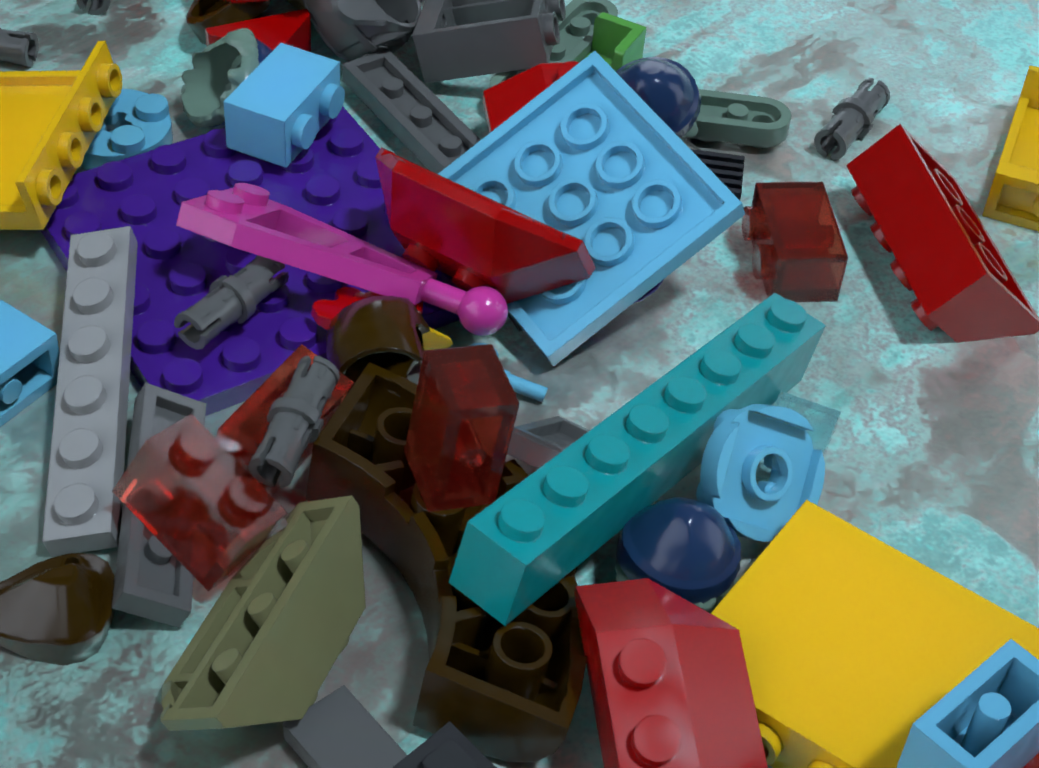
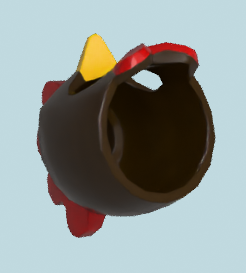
M342 287L337 289L334 300L321 299L313 303L312 317L319 326L328 330L326 337L327 360L333 363L339 371L340 378L335 390L341 401L346 397L369 362L408 379V374L414 365L419 362L425 375L419 386L441 397L440 384L443 383V379L428 355L451 347L453 342L450 337L428 326L422 316L423 301L414 305L408 298L383 296L371 291L365 293L355 287Z

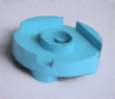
M122 89L107 113L101 130L96 133L85 153L80 168L85 170L93 169L107 162L119 161L154 150L162 145L172 144V122L167 99L160 94H148L138 90Z
M751 404L739 410L728 409L723 411L714 423V431L703 453L700 483L696 492L697 501L704 502L716 509L724 517L725 521L733 527L737 536L761 542H771L806 500L817 505L822 493L825 478V461L822 450L813 449L812 439L806 430H814L808 420L790 408L767 404ZM764 458V466L771 469L770 478L768 481H759L757 484L756 469L761 459Z

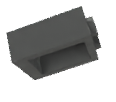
M425 0L412 34L425 83L523 70L541 63H549L553 45L560 43L559 21L565 20V1Z

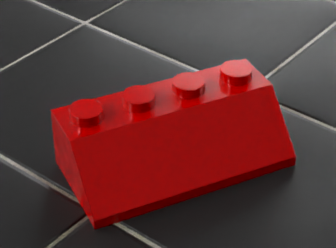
M901 124L897 125L846 165L857 185L851 190L854 199L869 216L873 215L876 222L870 225V229L882 247L889 253L893 252L896 259L890 263V267L903 286L909 291H914L917 298L910 303L911 307L920 321L930 331L939 327L956 343L1031 335L1039 331V318L956 178Z

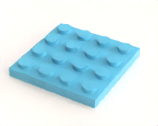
M593 51L438 173L442 177L584 242L596 267L590 278L507 304L509 315L553 367L745 215L742 202L596 51Z

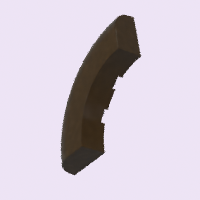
M369 362L321 431L317 440L313 443L305 500L315 501L352 495L360 509L361 532L370 538L389 557L401 572L414 594L422 613L427 633L429 663L425 670L413 726L435 734L450 721L483 755L507 762H535L550 756L557 751L566 738L582 691L587 656L584 654L574 595L575 586H578L575 579L577 567L506 626L448 583L467 522L529 475L515 459L506 462L486 441L488 433L473 421L469 425L464 426L439 408L440 397L404 377Z

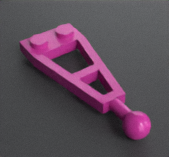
M235 183L233 188L222 191L209 190L207 195L181 203L176 226L225 245L383 296L408 298L414 305L422 301L457 314L462 326L477 336L492 335L499 331L506 322L508 306L505 298L496 289L488 286H478L469 291H464L436 280L438 274L291 207L270 200V192L262 187L248 183Z

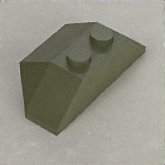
M352 495L298 503L285 518L288 523L287 526L265 540L230 579L162 685L161 704L163 711L160 721L169 731L225 729L303 719L308 708L316 701L321 685L338 655L347 646L349 636L366 608L360 509Z

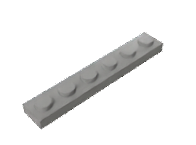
M131 226L70 236L42 542L51 557L119 546L138 246Z

